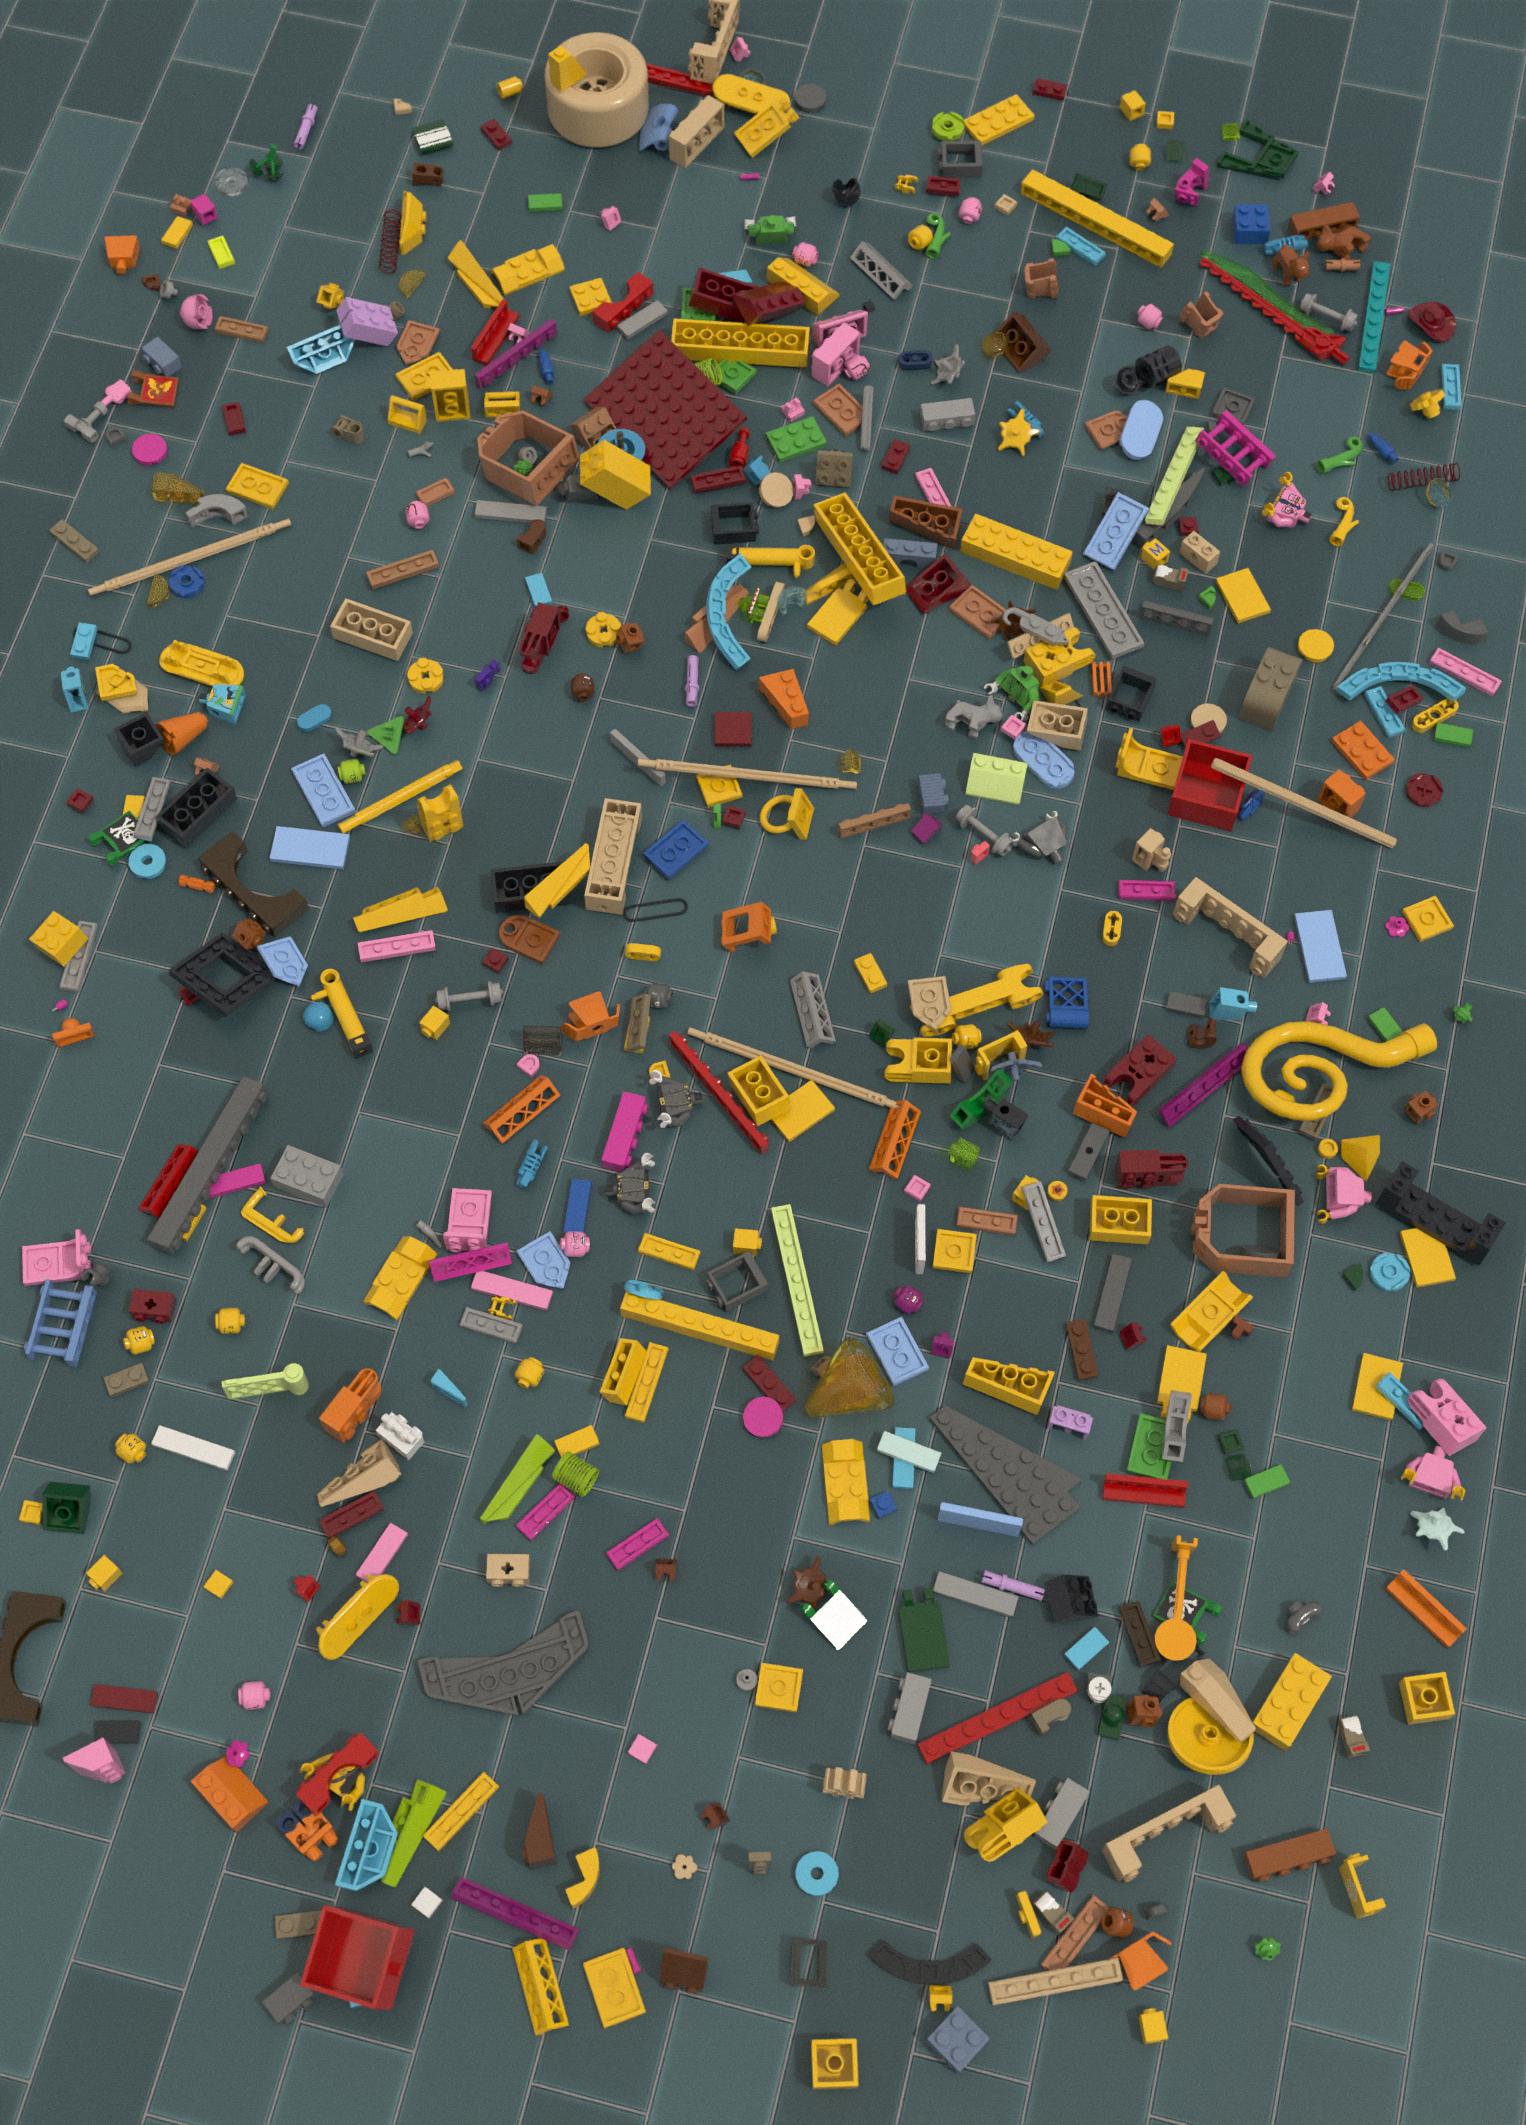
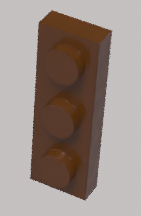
M1086 1319L1066 1322L1078 1381L1098 1378L1099 1375Z

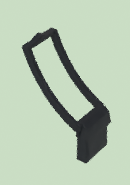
M1196 1643L1195 1648L1200 1653H1202L1201 1656L1196 1660L1198 1661L1204 1656L1205 1652L1201 1650L1198 1644ZM1166 1659L1157 1668L1154 1675L1150 1678L1151 1680L1142 1689L1145 1695L1158 1697L1159 1703L1180 1683L1179 1680L1174 1684L1159 1671L1169 1659Z

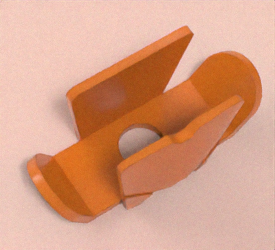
M1403 341L1398 348L1399 352L1393 355L1390 360L1392 365L1386 372V375L1396 378V388L1411 389L1423 372L1432 353V349L1425 342L1420 343L1419 349H1417L1409 342ZM1418 356L1423 358L1420 365L1415 362Z
M600 991L570 1001L569 1006L574 1012L569 1013L568 1017L576 1027L569 1023H563L561 1029L576 1042L607 1032L609 1029L618 1027L620 1004H617L616 1015L609 1017ZM600 1026L599 1029L592 1031L593 1028Z
M1150 1932L1109 1958H1120L1133 1990L1141 1988L1168 1970L1166 1964L1145 1940L1154 1936L1170 1946L1172 1942L1155 1932Z

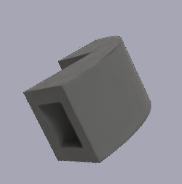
M1454 610L1441 614L1437 623L1442 632L1448 637L1465 644L1485 643L1489 633L1482 619L1461 624Z

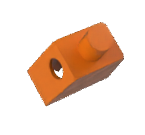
M137 235L105 237L111 268L116 269L118 274H125L126 268H134L140 250Z

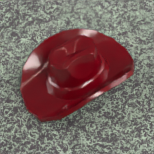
M1431 301L1421 303L1408 312V317L1420 329L1440 343L1449 341L1455 333V316L1442 303Z

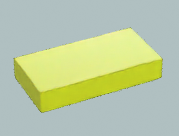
M224 236L208 240V245L219 269L235 264Z

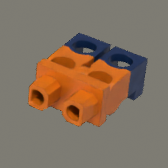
M299 1799L291 1808L305 1825L303 1826L289 1809L274 1824L305 1857L308 1856V1858L316 1862L323 1855L317 1846L324 1840L331 1848L339 1839L334 1832L335 1829L320 1812L315 1816Z

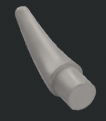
M420 1220L416 1226L441 1248L442 1244L437 1235L428 1224Z

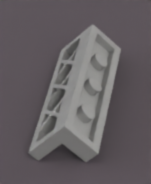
M862 241L850 257L895 300L903 289L909 291L913 286L876 249L866 242ZM861 251L865 253V260L863 261L857 259ZM870 262L876 263V271L869 270ZM885 272L887 281L881 282L880 273ZM891 283L899 285L894 293L891 291Z
M802 971L792 978L790 982L806 1046L813 1048L821 1042L833 1044L836 1040L819 975ZM810 980L814 981L815 987L810 983ZM818 1012L822 1015L823 1020L819 1017ZM823 1030L827 1033L828 1037L824 1036Z

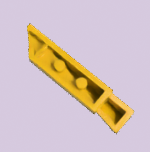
M462 240L458 241L448 256V260L459 269L457 270V275L484 308L498 307L504 298Z
M585 843L524 897L525 907L540 918L548 906L553 909L589 873V845Z

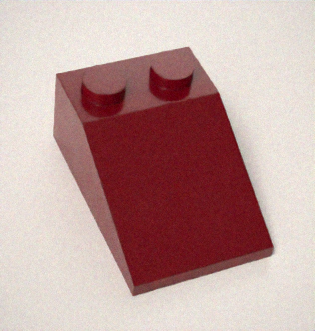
M943 554L907 585L906 591L923 613L926 614L958 597L971 584L946 554Z

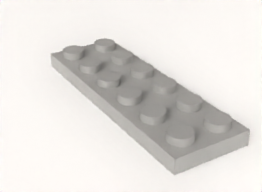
M1096 561L1064 573L1065 581L1111 659L1144 647L1142 638Z

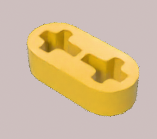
M1117 911L1108 912L1104 920L1102 941L1107 946H1115L1119 942L1122 916ZM1111 918H1115L1114 926L1111 925ZM1110 931L1113 932V940L1109 939Z
M630 943L626 945L625 956L634 960L659 961L661 948L654 945Z

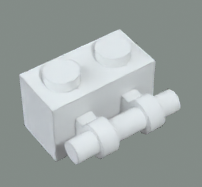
M392 1412L389 1415L385 1413L381 1418L383 1422L376 1429L377 1436L409 1461L423 1445V1433L417 1427L413 1426L411 1428L406 1424L408 1421L402 1415L398 1414L396 1416Z

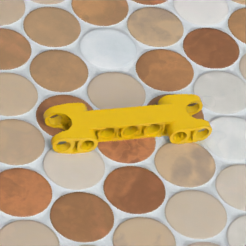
M1022 964L1004 969L997 974L998 981L949 997L951 1012L936 1030L928 1025L923 1026L920 1029L922 1036L932 1037L947 1033L956 1028L955 1020L1008 1002L1012 1009H1018L1037 1001L1043 996L1042 989L1040 987H1026L1021 982L1033 972L1031 965Z

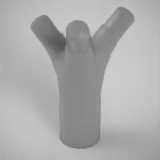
M427 441L418 448L408 450L409 456L423 454L431 457V454L426 452V450L433 445V442L429 443Z

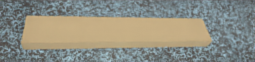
M1119 1958L993 1981L989 1982L993 2005L1119 1982L1123 1981Z

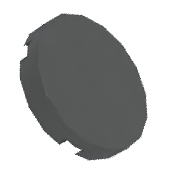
M804 84L795 91V105H798L802 111L816 112L826 104V92L819 85Z
M1252 1244L1241 1246L1242 1256L1280 1259L1281 1252L1275 1248Z

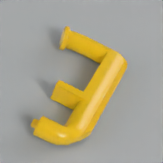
M259 1186V1189L242 1208V1216L280 1242H297L304 1235L303 1228H297L290 1235L280 1228L286 1220L283 1214L278 1215L275 1221L272 1222L253 1209L263 1196H267L263 1188Z

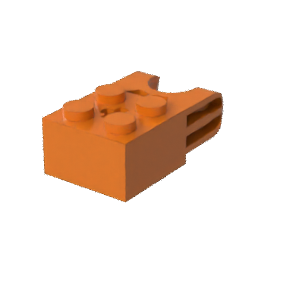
M361 1370L348 1388L343 1386L319 1418L324 1431L343 1444L347 1439L350 1440L356 1431L355 1428L359 1423L362 1424L366 1420L367 1412L382 1393L381 1384L378 1382V1376L374 1370Z

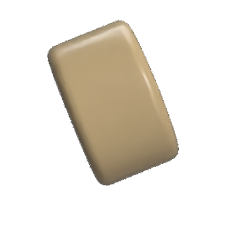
M602 32L580 34L561 43L560 45L571 53L584 69L586 76L563 92H560L550 82L548 58L544 75L547 111L556 131L575 144L592 148L614 146L634 136L644 125L649 111L648 71L641 52L629 41L619 36Z

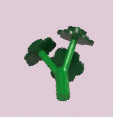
M271 144L269 153L260 163H256L254 159L249 161L250 170L253 174L263 175L261 166L264 164L268 171H272V173L264 175L269 180L276 181L280 176L284 175V173L275 172L283 164L282 159L276 154L277 146L275 144Z

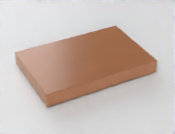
M837 384L813 400V405L845 437L861 427L863 406L840 384Z
M972 584L949 606L950 612L989 640L1000 630V625L991 623V620L1001 616L1006 610Z

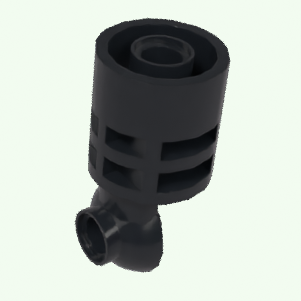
M1165 346L1153 353L1146 354L1144 357H1139L1134 367L1124 366L1118 370L1115 376L1116 387L1124 394H1133L1141 385L1151 389L1155 385L1167 382L1169 378L1182 372L1180 357L1172 346ZM1125 377L1128 380V384L1125 383Z

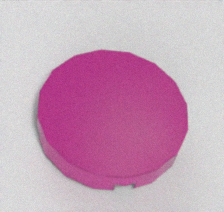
M145 434L134 441L132 453L137 462L150 466L156 462L157 464L166 457L167 445L159 435Z
M755 1398L748 1403L744 1410V1425L756 1437H771L783 1425V1409L771 1398Z

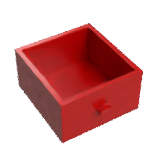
M1188 739L1167 815L1232 832L1245 782L1213 769L1211 764L1215 758H1218L1249 772L1253 755Z
M323 1905L300 1986L372 2009L392 2010L415 1929L347 1908Z

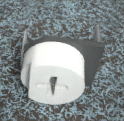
M1095 1673L1088 1674L1087 1695L1091 1701H1094L1093 1705L1100 1706L1101 1703H1104L1110 1697L1112 1676Z

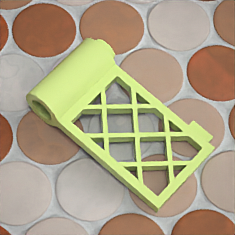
M292 1363L286 1366L283 1372L222 1381V1388L228 1399H236L290 1390L292 1394L302 1395L307 1392L309 1383L303 1368L298 1364Z

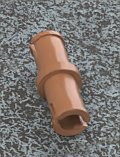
M1341 258V260H1326L1325 271H1360V259L1345 260V258Z

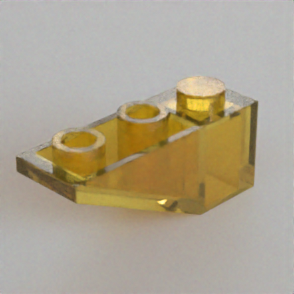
M154 474L151 488L154 500L198 504L197 499L205 496L204 490L173 474Z

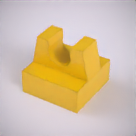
M929 1985L931 2011H936L938 2003L944 2004L945 2011L950 2010V2005L952 2004L951 1986Z

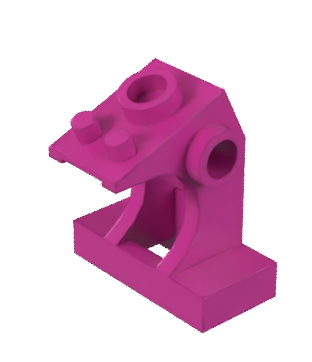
M1198 158L1192 162V167L1178 180L1175 189V199L1183 203H1190L1191 206L1199 205V195L1192 189L1195 186H1199L1203 190L1208 187L1209 167Z

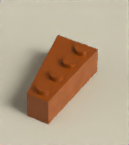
M893 496L889 521L955 550L963 509Z

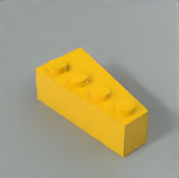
M973 1357L965 1374L963 1385L1038 1415L1055 1372L1038 1371L1037 1368L1031 1367L1029 1369L1020 1368L1014 1364L1003 1365L996 1361Z

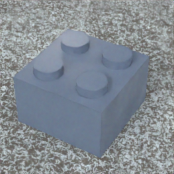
M957 2006L930 2035L926 2043L959 2074L990 2038Z

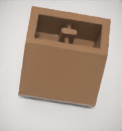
M596 407L569 424L577 440L587 450L595 446L604 434L616 430L605 407Z

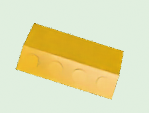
M778 257L767 267L768 282L773 284L782 281L799 287L806 301L803 306L817 316L840 296L838 292L789 258Z

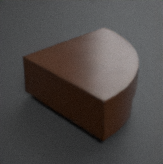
M158 274L142 277L145 287L152 291H160L161 285Z

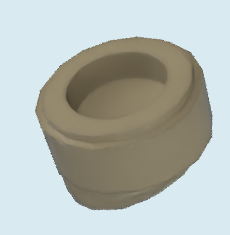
M392 301L388 305L393 320H397L405 314V310L399 302Z

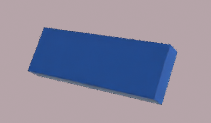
M572 1179L564 1235L568 1231L584 1232L591 1181Z

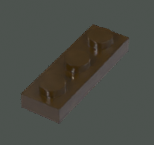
M1136 1601L1119 1606L1118 1609L1139 1667L1142 1668L1160 1662L1161 1659L1140 1602Z

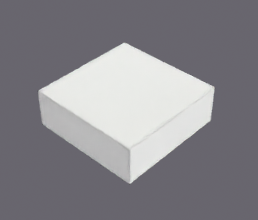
M424 1887L411 1905L429 1919L441 1904L442 1899Z

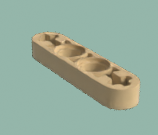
M776 582L758 631L757 640L767 642L784 594V583Z

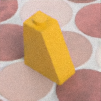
M561 45L548 53L550 82L560 92H563L586 76V72L573 55Z

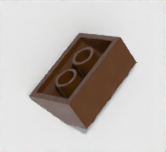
M1012 312L991 337L1020 373L1041 363L1052 351L1027 318L1016 312Z

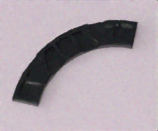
M885 1940L868 1955L879 1967L893 1976L908 1982L924 1985H943L963 1980L980 1971L992 1961L977 1943L965 1953L945 1961H920L912 1959L895 1950Z

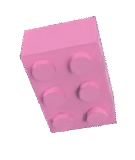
M846 323L837 327L833 334L824 340L822 346L813 352L812 377L829 387L846 368L845 362L859 354L860 332Z

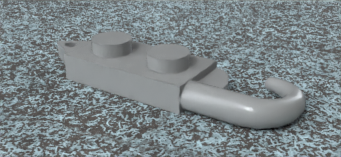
M1015 607L1008 608L1003 613V620L1007 625H1011L1007 618L1008 615L1015 614L1021 617L1020 627L1023 629L1022 631L1052 646H1055V644H1069V640L1063 633L1062 628L1034 614H1029Z

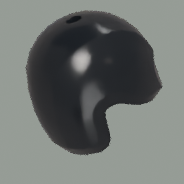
M851 178L846 184L837 179L832 184V192L840 204L852 206L860 198L861 187L856 178Z

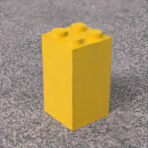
M602 440L580 455V484L627 510L651 495L650 466L608 441Z

